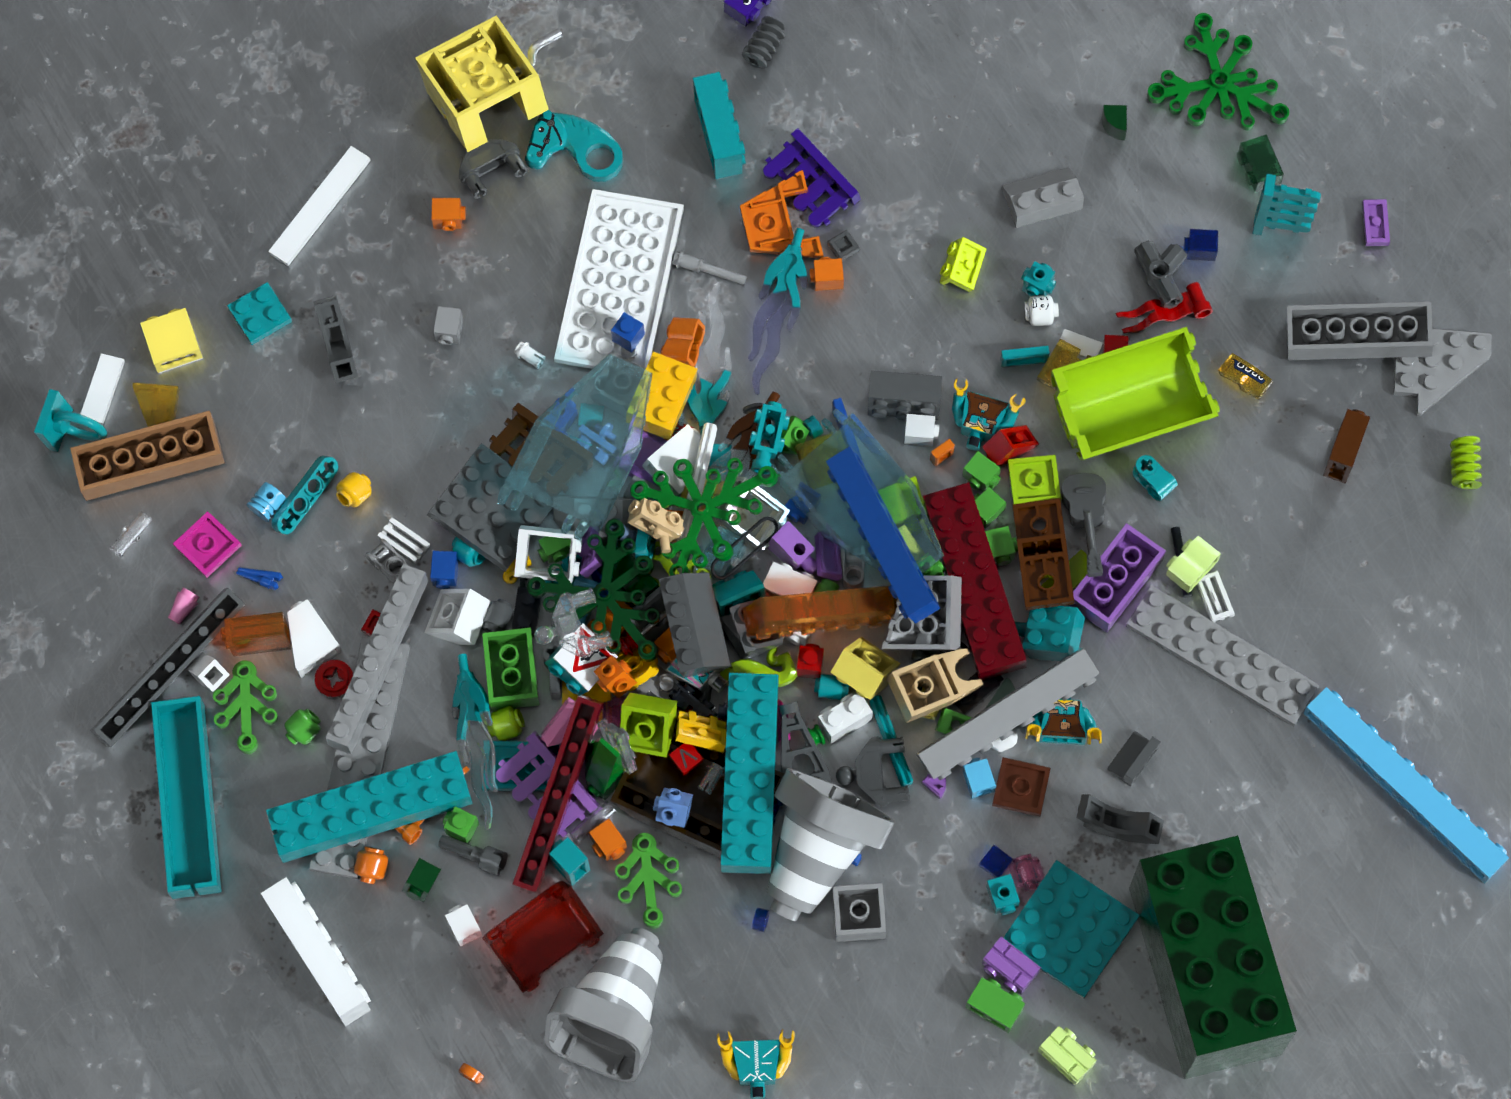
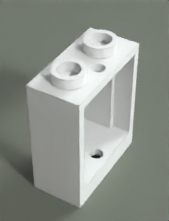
M737 476L734 487L747 481L748 478ZM760 487L748 491L773 510L769 517L774 518L778 523V528H781L785 524L790 510ZM746 492V493H744V494H742V495H740V496H738V497L745 498V496L747 495L748 492ZM724 503L717 508L729 511L732 509L737 510L738 507ZM715 518L739 537L746 532L738 525L732 526L727 521ZM766 520L755 538L748 534L743 540L756 549L774 533V523ZM767 543V544H766L762 549H760V550H764L765 548L769 547L770 545Z
M521 525L518 532L514 577H540L543 580L556 581L550 577L548 570L527 568L530 535L571 539L568 572H564V575L572 583L574 576H579L580 562H576V554L581 553L582 538H578L579 531ZM552 570L553 575H557L560 572Z

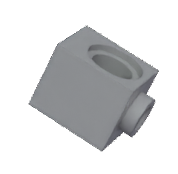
M438 306L433 332L435 341L443 345L459 344L463 321L461 309Z

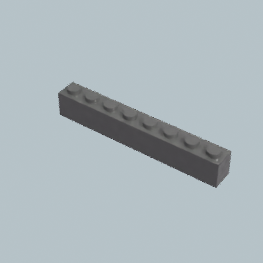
M229 588L223 589L90 731L107 747H112L147 710L151 702H154L245 606V603Z

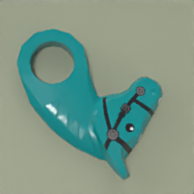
M550 110L540 114L533 127L525 154V163L528 167L542 169L553 153L567 150L577 163L583 176L594 182H606L616 177L623 167L622 150L606 130L586 119L569 114L553 113ZM598 148L609 150L614 156L613 163L605 169L597 170L592 168L586 161L591 151Z

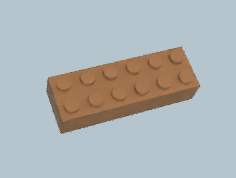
M210 410L70 448L80 491L86 501L225 463L215 422Z

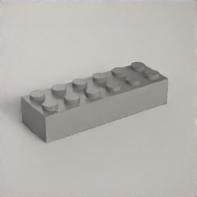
M1430 301L1287 306L1288 360L1431 357L1433 352L1432 303Z

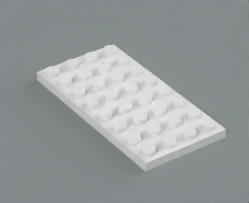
M592 189L555 352V363L603 371L612 353H616L646 369L653 353L683 215V204ZM624 312L644 324L645 335L632 353L614 343L611 336V329Z

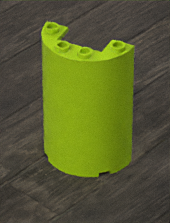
M1187 327L1051 371L1052 387L1057 386V391L1053 396L1058 415L1072 449L1077 448L1079 451L1076 452V456L1080 460H1086L1219 416L1220 408L1217 400L1212 399L1211 394H1208L1204 381L1201 382L1198 373H1200L1198 362L1196 359L1193 360L1191 356L1195 349L1196 341L1193 333H1189Z

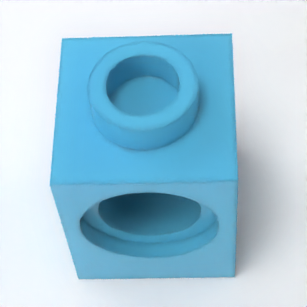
M974 758L963 766L962 772L971 799L995 792L996 784L987 758L983 760Z

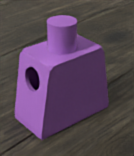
M787 521L768 543L770 546L767 548L782 562L790 565L794 571L802 567L807 573L812 575L817 570L816 560L811 557L815 548Z

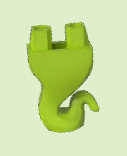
M776 647L769 650L766 661L771 667L782 666V671L773 670L755 660L741 659L732 662L731 667L721 671L720 675L728 681V686L729 673L778 674V687H783L795 680L797 671L788 652L774 656L777 652Z

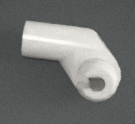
M1013 731L1014 734L1001 741L998 738L993 741L991 749L1003 752L1014 747L1018 739L1017 733Z

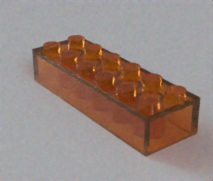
M888 586L760 597L743 607L747 637L756 636L757 640L770 638L771 634H778L779 637L792 636L793 632H801V635L816 633L815 630L832 633L838 631V628L844 627L846 631H853L865 625L868 626V629L882 627L883 623L891 621L897 608V599L892 596Z

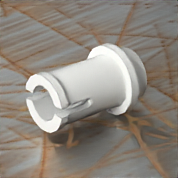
M521 341L514 351L518 359H524L536 369L543 364L546 356L531 348L528 342L524 343Z

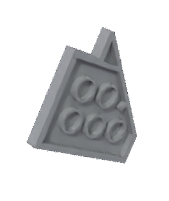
M1433 329V352L1431 357H1395L1393 395L1417 397L1416 416L1422 415L1490 359L1492 334Z

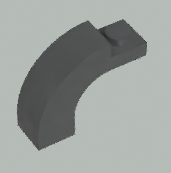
M337 296L313 301L335 383L358 378Z
M1090 794L1081 795L1076 817L1084 822V827L1099 834L1144 844H1159L1164 820L1151 812H1132L1117 809L1101 802Z

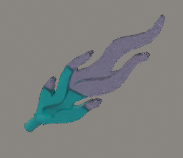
M801 228L795 229L791 245L788 244L785 251L767 269L763 287L759 293V299H764L769 293L773 282L778 279L774 291L760 307L753 323V348L748 357L750 362L759 354L762 334L766 329L768 334L764 354L753 371L752 382L756 395L760 394V380L763 373L779 354L780 334L785 317L791 310L787 323V331L791 332L799 316L801 300L796 283L797 277L800 279L802 289L805 290L807 288V270L802 259V248L800 247L805 230Z

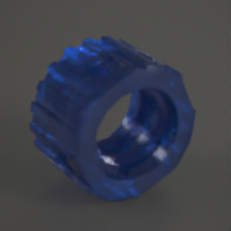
M756 909L752 929L765 932L770 910Z

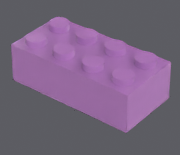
M1126 523L1100 556L1103 575L1088 577L1086 574L1073 591L1075 604L1068 606L1077 607L1086 619L1107 633L1161 564L1166 550Z

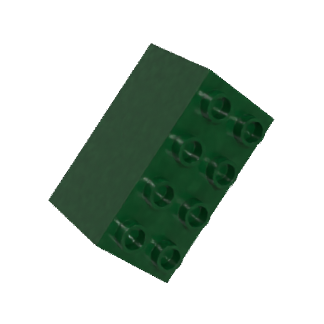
M1238 835L1140 859L1129 890L1135 911L1140 915L1138 921L1184 1079L1281 1055L1297 1030Z

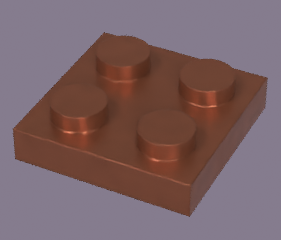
M1003 757L992 806L1040 817L1051 768Z

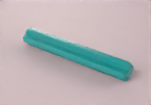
M877 695L869 700L882 738H897L882 696ZM902 752L889 753L900 785H911L913 778L904 754Z

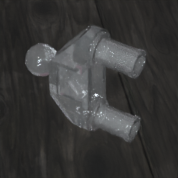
M592 588L572 595L568 592L561 594L552 615V628L540 626L534 633L535 640L539 644L547 645L553 640V637H556L559 647L581 658L590 657L593 651L613 646L612 638L609 637V631L589 638L585 636L576 614V608L596 603L595 594H592Z

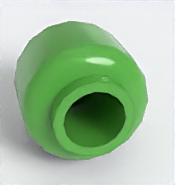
M308 708L306 710L298 709L284 724L287 731L285 736L295 745L298 742L307 745L321 731L319 724L321 720Z

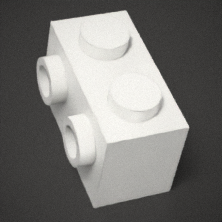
M851 693L842 698L841 703L833 707L831 705L820 712V716H818V725L829 743L833 744L872 721L873 711L863 697Z

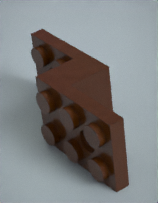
M1060 498L1012 504L1026 610L1075 604ZM1037 520H1042L1046 523V526L1042 530H1036L1033 528V523ZM1044 578H1051L1054 584L1050 588H1044L1040 585V582Z

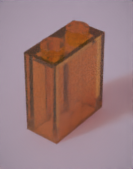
M283 612L224 619L225 627H221L222 641L225 642L226 649H230L233 656L291 649L289 625Z

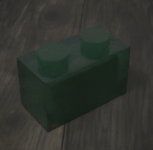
M1267 134L1240 143L1237 159L1239 164L1243 165L1246 170L1245 177L1248 185H1252L1255 192L1261 191L1266 174L1276 175L1275 185H1280L1284 173Z

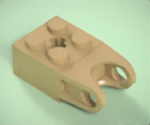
M959 649L939 655L935 654L891 672L887 677V681L906 723L948 707L983 686L981 679L962 680L955 672V665L970 654L968 649ZM918 685H919L920 688H921V687H924L925 691H924V692L919 691L918 688H917Z

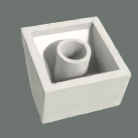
M441 589L424 633L458 645H475L491 601L472 589Z

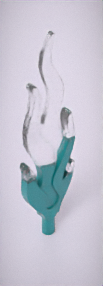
M720 282L715 284L709 295L708 306L712 329L706 345L703 341L699 347V356L695 368H698L697 374L700 379L701 391L697 394L694 383L687 400L690 411L698 422L701 435L704 424H715L725 411L730 399L729 390H726L724 395L718 399L729 382L732 372L729 347L725 349V365L723 368L719 359L720 345L726 328L724 318L717 304V294L721 286ZM699 311V319L706 327L704 314L702 311Z
M459 654L457 657L460 673L457 675V684L452 704L453 719L458 720L456 733L457 747L463 764L469 765L471 757V786L484 808L485 829L490 830L493 819V805L485 786L483 766L485 763L487 786L490 791L498 792L495 782V748L492 738L485 725L492 726L493 721L490 715L488 696L483 686L475 678L474 673L469 671L467 654Z

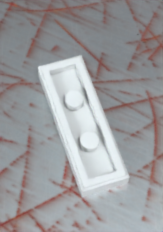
M101 353L80 413L81 415L104 425L125 364L124 359Z

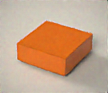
M948 439L931 451L930 461L934 466L939 465L954 454L955 444L951 439Z

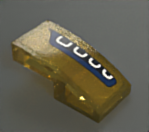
M1233 353L1218 369L1220 376L1238 384L1241 391L1257 399H1260L1273 383L1272 379Z

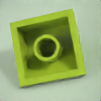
M630 692L621 707L619 749L667 757L676 724L677 701Z

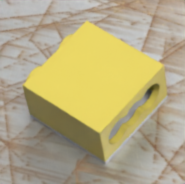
M186 308L173 309L168 314L159 317L152 316L140 323L158 374L203 359Z

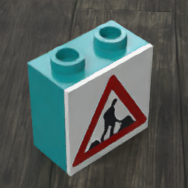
M583 623L564 639L544 663L549 667V671L554 676L560 677L566 683L569 691L579 696L588 692L599 680L594 670L611 655L616 659L618 656L609 653L606 645Z

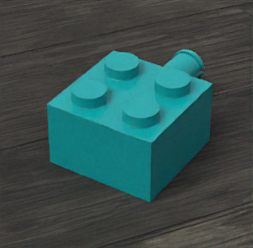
M1057 606L1030 610L1027 622H1014L1019 636L1024 637L1022 647L1030 659L1061 661L1079 649L1085 617L1077 607Z

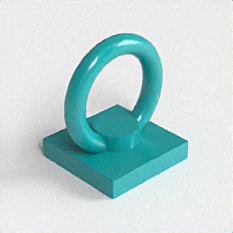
M49 389L34 433L50 451H59L65 433L88 441H98L107 437V430L102 424L87 416L74 413L73 408L59 391ZM70 422L81 424L92 429L95 432L77 428L75 426L70 425Z

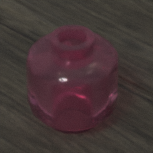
M1031 853L1013 858L1009 871L1015 887H1024L1025 892L1036 889L1039 886L1038 883L1044 879V872L1039 858L1036 856L1032 857Z

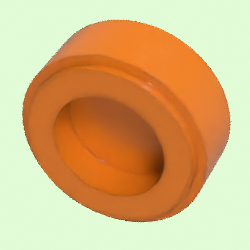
M463 1063L458 1070L463 1077L477 1085L484 1078L482 1073L466 1063Z

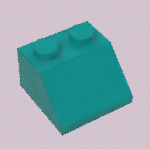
M753 570L749 572L741 571L734 575V578L726 582L721 580L712 585L719 616L731 614L729 608L737 604L765 598V587Z

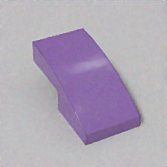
M593 524L578 536V538H582L581 553H577V555L582 557L579 573L585 578H588L602 565V559L587 544V539L590 535H599L596 526ZM593 539L590 544L596 546L599 540Z

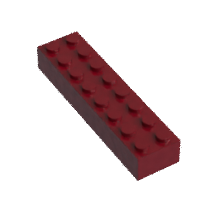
M970 483L923 495L929 524L942 564L946 569L945 574L946 576L962 577L961 624L979 679L983 681L1027 668V659Z

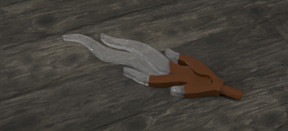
M772 391L765 404H768L769 401L777 402L780 395ZM756 410L736 421L729 430L725 440L718 447L719 452L724 451L741 435L740 441L730 451L718 458L708 469L718 470L722 477L715 496L719 495L729 471L727 463L731 458H738L743 464V469L738 473V476L745 470L747 473L744 477L750 479L755 475L751 467L753 460L756 459V455L751 454L752 446L749 445L751 432H756L757 423H754ZM766 420V424H771V420ZM763 442V446L769 447L767 442ZM733 463L731 469L738 468L739 463ZM712 474L710 476V480H715L717 478V474ZM705 479L703 491L705 489L707 479Z

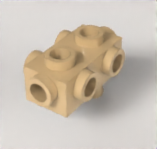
M646 498L640 501L633 500L628 508L630 514L627 523L660 541L661 553L671 552L670 542L678 539L684 531V520L677 512L667 511L662 508L659 502Z

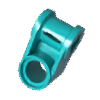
M1143 455L1136 461L1132 472L1133 477L1156 501H1162L1178 486L1174 476L1166 471L1153 457Z

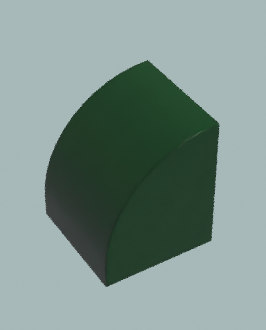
M1103 105V127L1110 136L1118 140L1125 141L1127 105Z

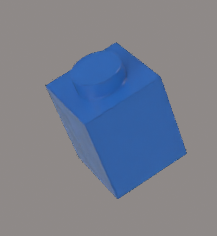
M625 312L611 329L612 341L631 353L645 335L644 324Z
M432 551L430 575L432 586H436L439 589H449L450 586H457L459 561L457 560V552Z

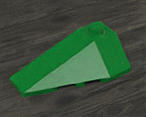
M599 738L590 742L585 756V779L588 786L586 788L587 791L594 798L600 797L605 801L616 790L624 773L620 753L606 740Z

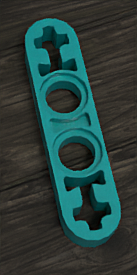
M323 455L315 460L273 516L271 524L276 532L290 534L294 531L338 471L336 459ZM324 463H328V471H325ZM315 479L316 488L310 492L308 490V483L310 480ZM297 498H301L302 507L296 511L293 506L294 501ZM282 519H286V520H285V523L287 524L286 527H282V526H283V523L281 522Z

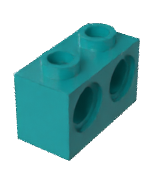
M569 837L564 841L562 839L558 840L552 846L549 853L552 866L571 886L590 871L588 858Z

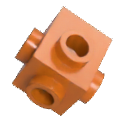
M613 655L594 670L599 678L597 681L598 685L606 693L610 690L618 698L623 696L637 683L630 674L632 671L631 667L623 659L619 662Z

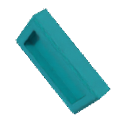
M1049 346L1001 350V367L1047 363L1050 354Z

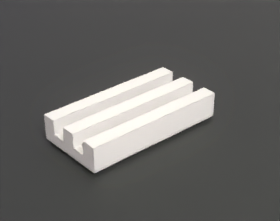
M392 517L388 525H385L383 531L377 535L378 539H385L397 552L414 564H417L430 548V543ZM395 527L396 529L407 535L409 538H411L419 545H421L422 549L413 544L412 542H410L408 539L400 535L392 528ZM389 533L418 554L414 556L388 538L387 534Z
M1218 570L1206 574L1196 587L1209 619L1216 622L1227 617H1234L1235 613ZM1211 578H1214V581L1216 583V586L1226 608V612L1222 611V608L1220 606V603L1210 581ZM1202 581H1205V584L1207 586V589L1217 611V615L1214 614V611L1212 609L1211 603L1209 601Z

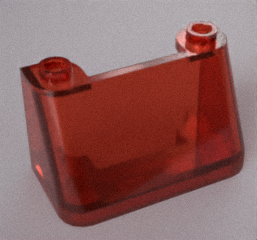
M558 881L488 931L482 940L518 989L524 993L525 991L531 992L539 986L540 983L538 981L541 978V973L578 946H587L588 948L594 946L600 941L599 937L604 933L571 885L564 881Z

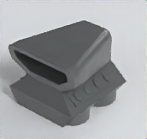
M768 598L737 604L729 608L731 614L719 616L723 631L741 659L757 657L770 649L784 645L785 631L780 624L776 623L777 609L775 604L768 600Z

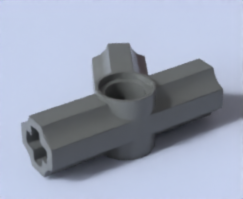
M1149 240L1142 242L1134 249V253L1147 275L1148 285L1155 290L1164 308L1171 309L1176 307L1183 301V296L1172 275L1185 261L1187 253L1178 244H1170L1163 254L1160 255L1154 242Z

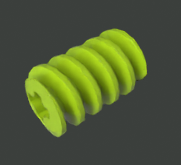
M1459 437L1450 443V448L1452 449L1450 464L1452 466L1451 475L1453 476L1451 483L1457 488L1478 489L1482 486L1481 482L1475 481L1482 478L1481 473L1475 472L1482 468L1481 464L1474 463L1481 460L1480 455L1474 454L1481 451L1480 446L1474 445L1480 443L1479 437Z

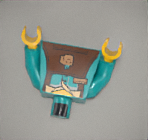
M956 378L954 388L957 391L954 393L952 403L955 423L958 427H961L960 434L969 437L966 447L970 450L979 451L982 441L987 442L999 430L1014 426L1019 414L1018 408L1024 406L1026 400L1023 398L1021 404L1017 405L1014 402L1017 394L1010 398V403L971 391H966L965 395L964 391L968 387V380L966 379V385L960 388L957 386L958 378Z
M1071 697L1065 701L1061 698L1054 702L1055 707L1045 714H1042L1040 711L1034 715L1033 718L1035 720L1028 725L1025 739L1033 735L1037 738L1036 741L1041 743L1085 745L1086 738L1088 745L1091 744L1092 739H1097L1099 744L1102 743V732L1097 727L1088 708L1082 706V701L1071 700Z

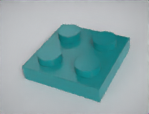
M268 282L227 305L251 345L292 322L291 317Z

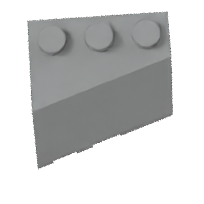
M924 576L941 609L916 624L910 618L905 619L898 607L901 605V602L897 599V608L893 619L890 621L889 632L881 649L959 650L961 639L962 577Z

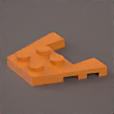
M803 170L740 205L750 252L780 255L788 247V244L791 245L794 235L785 197L808 192ZM819 236L802 239L800 246L802 248V257L819 259L824 256Z

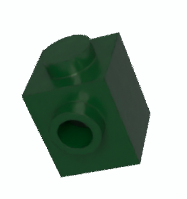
M419 858L402 891L409 898L424 902L441 869Z

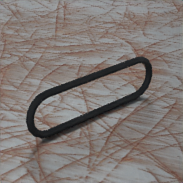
M763 517L731 544L732 548L766 520L774 523V533L724 576H718L715 573L714 566L719 561L715 558L711 564L712 575L719 580L730 577L778 532L777 521L772 517Z

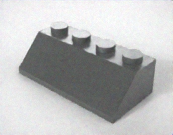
M681 573L659 579L679 671L682 677L687 678L731 667L710 574Z

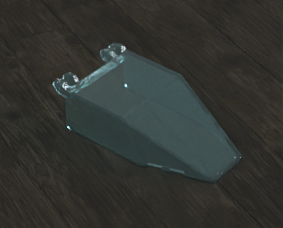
M611 354L605 357L535 420L504 485L500 489L498 504H505L512 491L515 494L510 505L513 511L519 508L526 495L568 515L562 525L561 533L568 534L575 519L581 522L574 532V539L580 540L589 527L596 532H600L642 448V434L646 422L645 414L649 401L652 372Z
M838 409L832 411L834 418L843 426L838 431L826 418L821 420L823 426L832 436L794 467L782 454L777 456L780 464L788 470L786 473L784 471L779 472L774 465L771 466L778 474V485L818 532L827 540L878 570L880 566L878 559L874 560L867 549L870 546L868 540L864 541L857 530L860 527L858 521L854 522L847 511L850 508L848 502H843L837 492L840 488L837 482L833 483L827 473L830 468L826 461L851 446L861 458L922 574L944 557L915 484L854 413H851L847 418Z

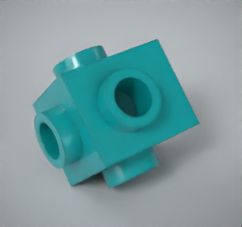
M1034 261L1031 268L1026 267L1022 274V291L1029 296L1051 294L1057 283L1054 281L1055 271L1045 263L1040 264Z

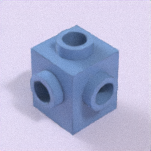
M664 788L661 796H656L653 806V810L657 811L655 821L662 822L668 826L675 825L684 828L690 814L693 794L681 792L675 788Z

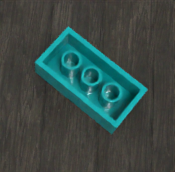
M720 72L694 77V101L715 179L742 174V165L746 164L745 148L743 141H740L738 122L734 120V107L732 100H729L727 81L726 79L722 80Z

